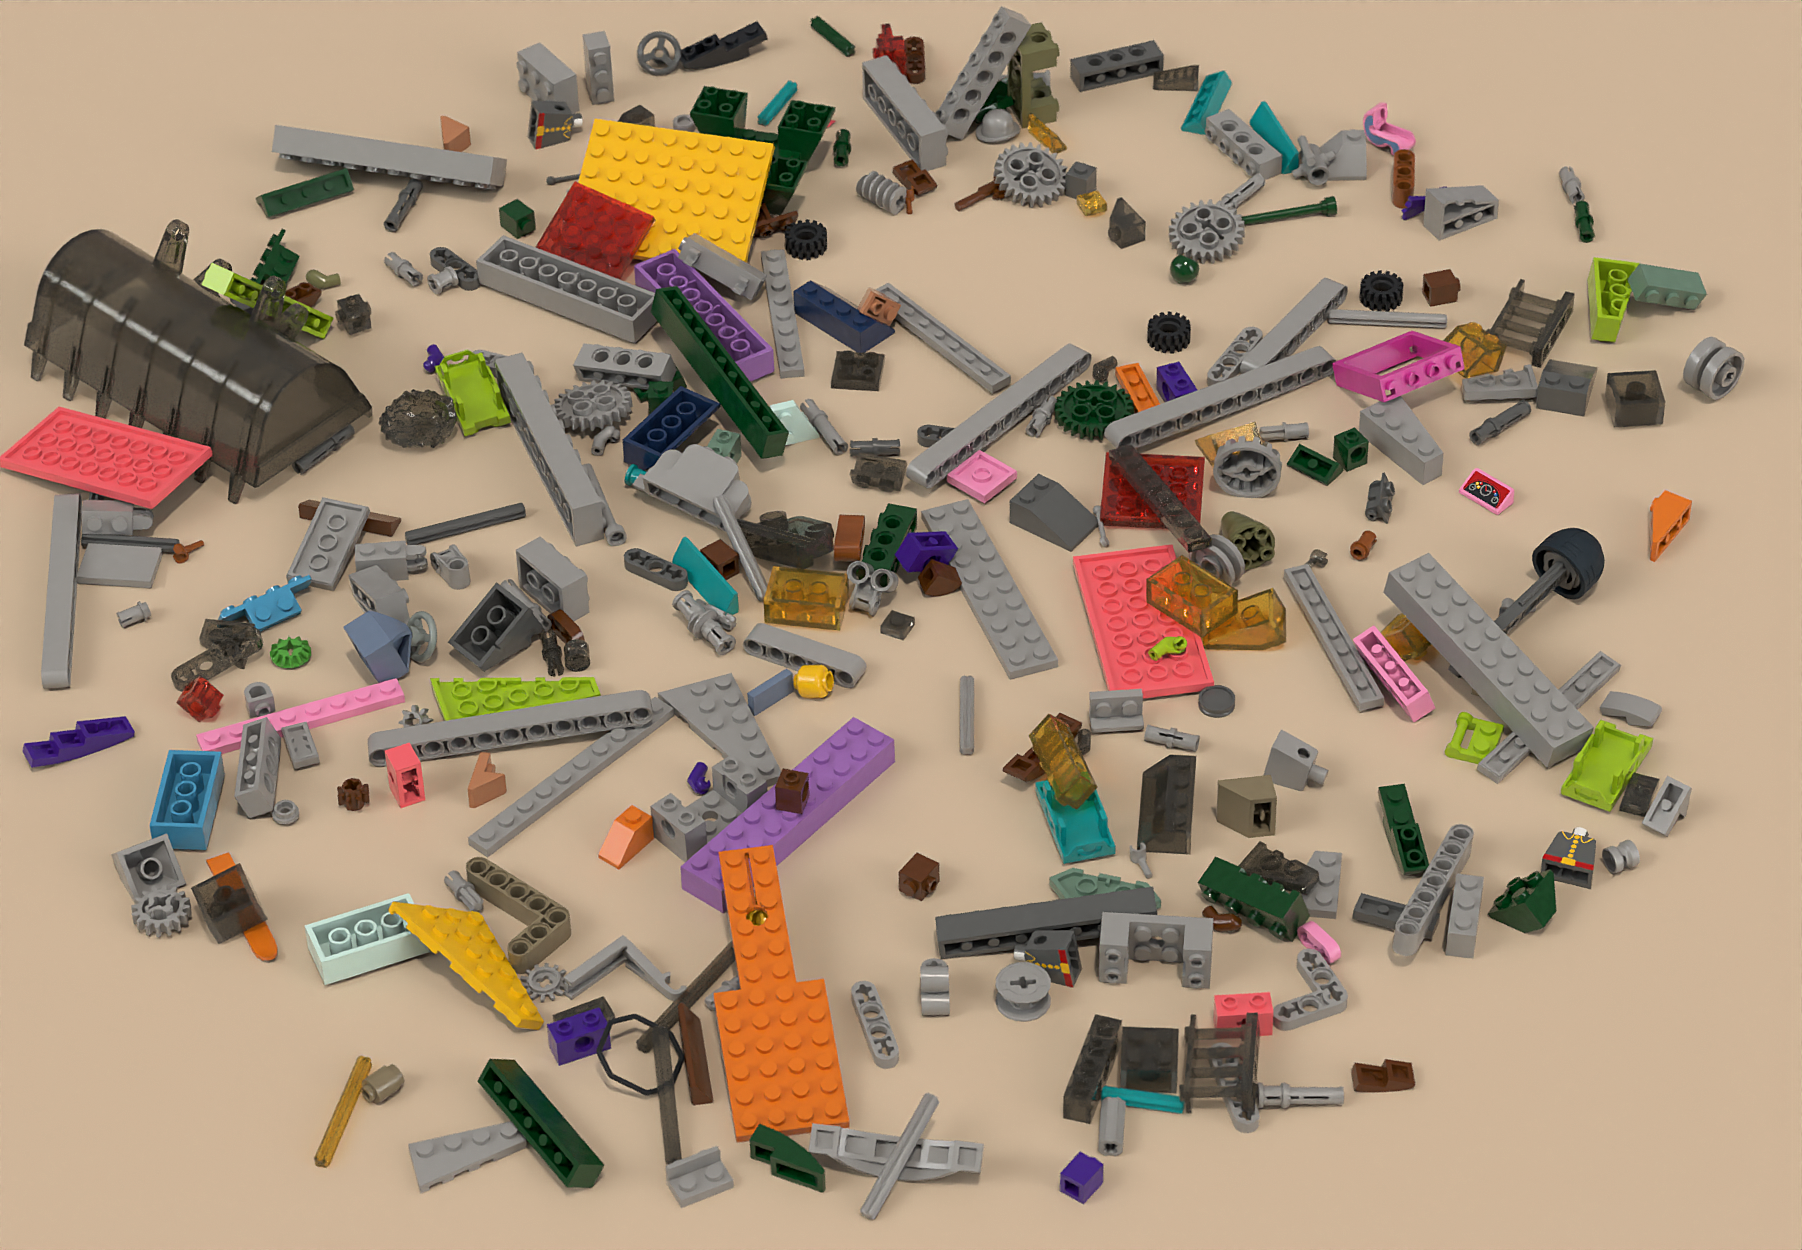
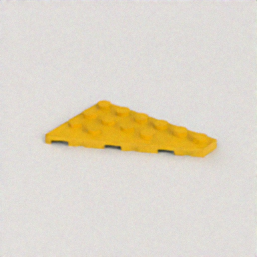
M392 902L388 909L389 913L401 916L408 923L406 928L415 934L433 953L438 954L441 952L452 963L449 967L461 975L463 980L479 994L484 991L495 1001L493 1007L503 1013L517 1028L540 1030L544 1020L481 913L461 911L453 908H438L431 905L423 906Z

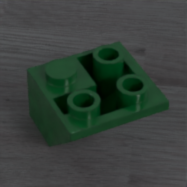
M1551 869L1540 873L1535 871L1527 877L1512 879L1507 884L1508 889L1504 894L1494 900V906L1488 915L1491 919L1522 933L1544 928L1557 911L1553 871Z

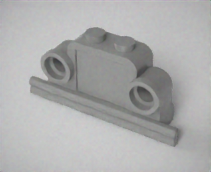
M693 444L688 446L683 453L674 449L667 450L645 475L640 474L633 483V487L723 531L725 529L713 506V499L724 495L744 536L746 537L750 532L751 528L738 521L740 516L751 508V497L747 485L740 481L737 463L730 457L716 454L707 446L702 447Z

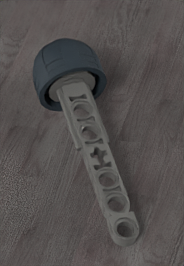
M1566 528L1552 533L1535 548L1532 554V562L1540 578L1494 621L1505 634H1508L1552 591L1564 598L1575 600L1581 598L1599 580L1604 569L1605 558L1601 544L1592 534L1580 528ZM1452 665L1449 666L1448 670L1458 678L1462 677Z

